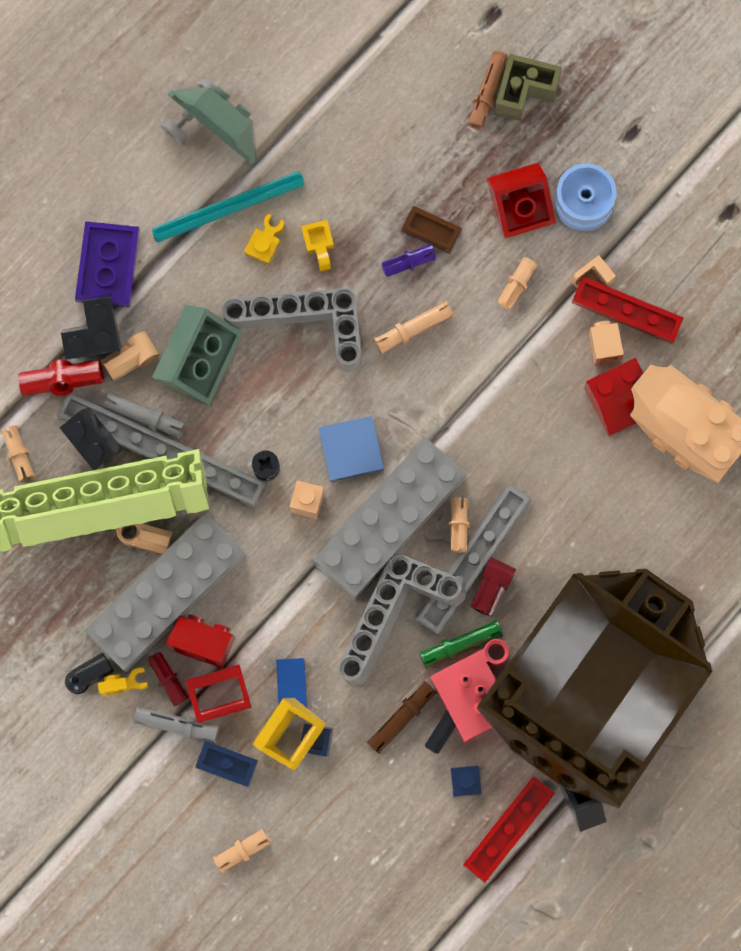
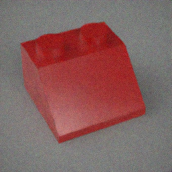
M539 163L487 178L491 200L504 238L556 223L547 176Z
M636 357L586 381L584 390L608 436L636 424V421L630 416L634 410V397L631 389L644 373Z
M189 614L188 618L180 616L166 644L172 652L224 669L235 639L234 635L230 633L231 629L216 623L214 627L203 624L204 619Z

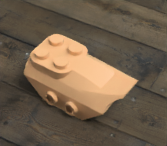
M651 364L631 389L634 397V410L630 416L647 436L653 440L652 445L663 453L667 451L674 456V462L685 470L689 468L693 472L719 483L741 455V418L733 412L734 409L727 402L716 400L711 396L712 392L706 386L700 383L698 385L672 365L669 367H658Z

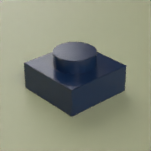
M304 724L301 741L313 724ZM324 727L308 751L309 754L329 756L333 728Z
M479 765L450 769L453 797L482 794Z

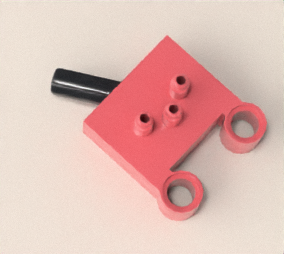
M501 639L490 640L484 649L430 676V681L446 712L425 743V747L435 754L440 753L455 728L463 744L494 729L476 707L496 681L489 666L500 667L508 659V645ZM495 646L501 648L504 652L503 658L500 660L492 659L488 654L490 648Z

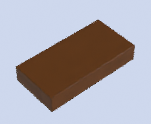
M416 206L412 207L401 229V232L431 244L451 254L462 231L461 227Z

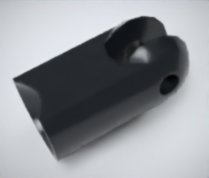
M102 652L71 670L65 677V686L74 694H82L88 690L89 686L112 674L114 670Z

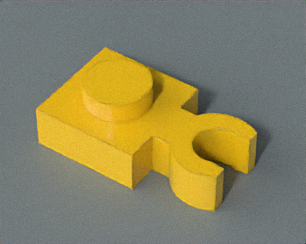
M271 214L266 215L264 218V230L261 231L256 228L244 250V255L268 266L281 243L280 239L276 238L275 235L280 234L285 227L283 220L279 222L277 227H271L269 225L272 220Z

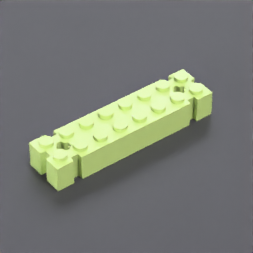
M200 450L177 453L178 458L169 460L167 456L14 486V491L6 493L4 489H0V551H8L12 549L13 544L22 543L23 547L34 546L69 537L88 535L94 532L176 516L177 511L186 510L187 514L208 510L207 479Z

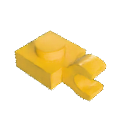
M328 220L301 226L307 253H316L320 272L331 270L327 250L333 249L334 243Z
M134 669L128 678H121L120 674L104 677V682L97 683L99 694L102 697L130 692V690L134 689L144 690L148 688L147 682L141 684L136 682L137 675L146 673L145 669Z

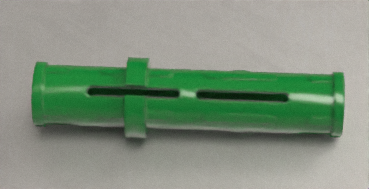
M495 620L451 640H447V638L441 640V644L420 651L419 655L422 657V663L427 669L444 660H454L456 655L483 645L490 640L501 638L503 633L500 632V625Z

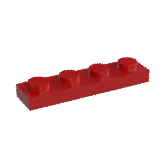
M582 276L571 302L670 344L674 343L684 319L682 316Z
M533 776L463 866L482 882L486 883L556 793Z

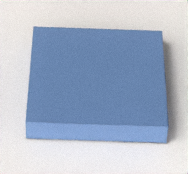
M372 416L318 428L330 482L384 471Z

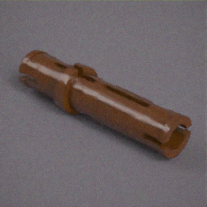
M423 681L408 699H403V704L367 743L380 755L415 716L418 717L421 714L420 710L437 692L426 681Z

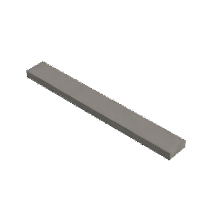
M72 393L66 396L57 414L58 419L67 422L80 410L90 407L123 449L145 459L167 456L169 460L178 458L177 453L194 450ZM200 453L206 472L207 487L255 509L267 484Z

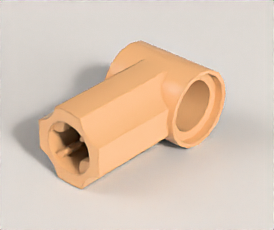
M143 331L127 340L125 346L120 351L112 353L101 361L113 381H116L137 367L142 368L153 363L159 358L160 353L148 334Z
M134 524L116 529L117 537L123 545L161 555L171 546L174 535L171 531L145 524ZM135 527L137 529V534L133 539L123 538V532L126 528Z

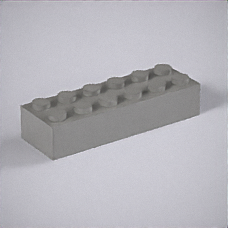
M424 437L313 559L314 566L356 602L384 571L390 558L402 551L466 480V472Z
M204 513L84 631L128 674L175 627L179 617H186L246 558V555Z

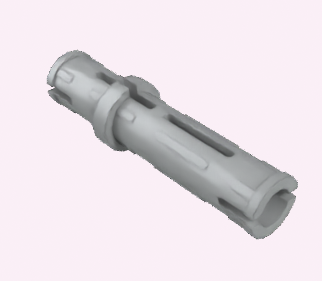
M109 392L106 398L116 402V404L105 401L103 408L148 425L155 432L160 430L177 439L181 438L183 433L173 429V427L184 430L185 422L168 417L161 410H151L112 392Z
M137 706L133 720L135 724L184 735L185 739L190 740L192 737L214 744L217 741L220 726L197 723L194 717L187 719Z

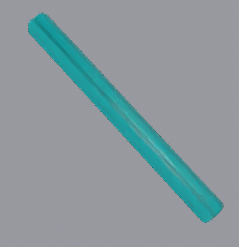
M297 171L152 228L153 237L156 242H161L305 185L304 178L301 172Z

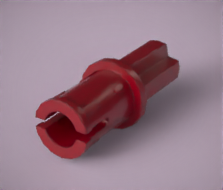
M157 652L148 658V662L160 681L158 685H162L172 705L175 707L187 700L189 696L176 677L178 676L177 672L173 673L163 654Z

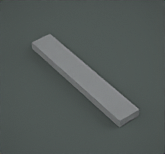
M509 483L467 543V551L460 553L447 572L461 582L466 590V595L531 501L530 497ZM450 586L446 590L445 596H453L457 592L458 587ZM430 598L415 621L439 636L459 606H448Z

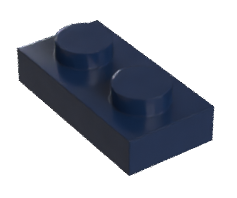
M205 741L195 768L249 788L258 760Z

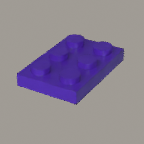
M85 221L75 294L76 302L83 303L84 298L112 293L114 306L130 308L140 228L138 226Z

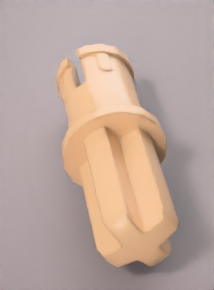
M523 257L513 276L508 277V284L498 299V304L503 308L512 309L521 292L527 289L526 284L537 268V264L534 261Z
M455 497L450 500L451 521L448 523V527L451 529V551L459 554L467 551V529L470 528V523L467 521L468 499L463 498L461 502V497Z

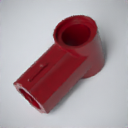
M491 557L481 577V585L470 607L483 615L492 617L503 592L507 591L513 579L516 568Z

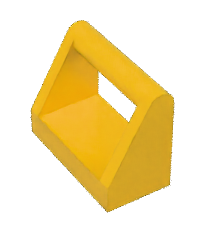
M283 698L253 745L263 753L295 771L326 726V723L295 698ZM295 715H298L313 725L290 758L275 745Z

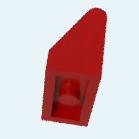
M240 665L185 680L197 723L252 708ZM235 677L238 678L243 699L200 711L194 689Z

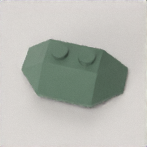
M212 86L177 89L169 92V97L251 165L257 160L253 120L249 118L251 113L241 104L234 106L228 101L230 95L222 88L217 86L214 89Z

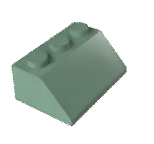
M186 305L152 379L176 393L210 406L243 332L206 308Z

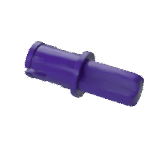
M428 244L410 252L405 250L404 254L383 261L381 263L382 270L386 277L408 269L413 271L416 266L436 260L435 253H430L434 249L431 244Z

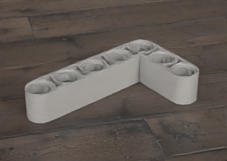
M339 288L239 297L227 300L222 307L224 320L237 329L333 320L338 366L344 371L351 372L356 370L361 364L356 297L349 289ZM340 299H348L351 302V305L345 309L338 307L336 304ZM315 301H320L324 304V307L319 311H313L309 306ZM286 304H294L297 307L296 311L290 314L285 313L282 309ZM260 306H266L270 309L269 313L265 316H259L255 311ZM232 309H240L242 311L240 317L234 319L228 316L229 311ZM344 325H350L354 330L349 335H343L339 332V329ZM351 351L356 354V358L353 361L347 362L341 358L342 354Z
M399 554L390 558L340 662L339 672L341 676L354 686L366 683L410 590L454 607L462 604L466 598V590L455 576L405 555ZM401 565L408 566L407 571L403 575H396L398 567ZM428 575L433 577L430 584L426 586L420 584L423 577ZM450 586L458 587L457 592L453 596H445L446 590ZM389 590H396L393 599L384 600V596ZM377 615H384L383 622L380 625H372L373 619ZM366 640H372L371 647L367 651H361V644ZM354 665H360L359 673L352 677L349 676L350 668Z

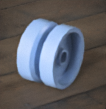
M590 163L577 164L566 170L559 180L554 201L556 213L562 223L570 229L585 232L594 231L607 222L611 217L617 195L616 185L610 173L602 167Z

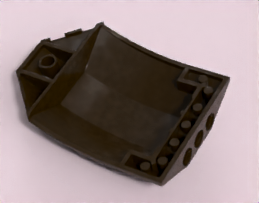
M636 569L635 572L620 573V570L599 572L598 575L574 573L476 708L515 754L567 790L619 809L713 672L711 663L707 661L705 655V642L701 628L697 626L694 617L695 608L693 601L648 569Z

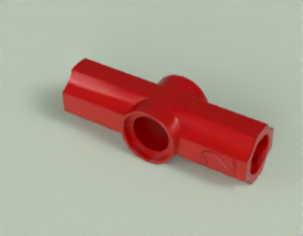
M55 360L50 363L49 368L18 373V383L22 396L51 392L56 396H66L71 394L74 388L103 384L104 382L101 360L75 364L67 360Z

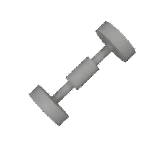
M205 78L198 84V87L212 86L214 89L217 88ZM188 111L182 114L183 118L177 125L170 120H166L161 125L163 131L179 144H182L187 138L180 128L187 121L190 122L194 118Z

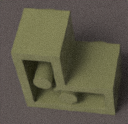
M509 54L496 101L495 114L521 121L527 96L554 103L562 67Z

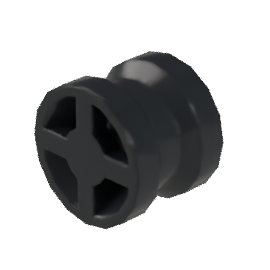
M268 450L258 452L252 460L254 475L264 482L274 480L280 472L277 456Z

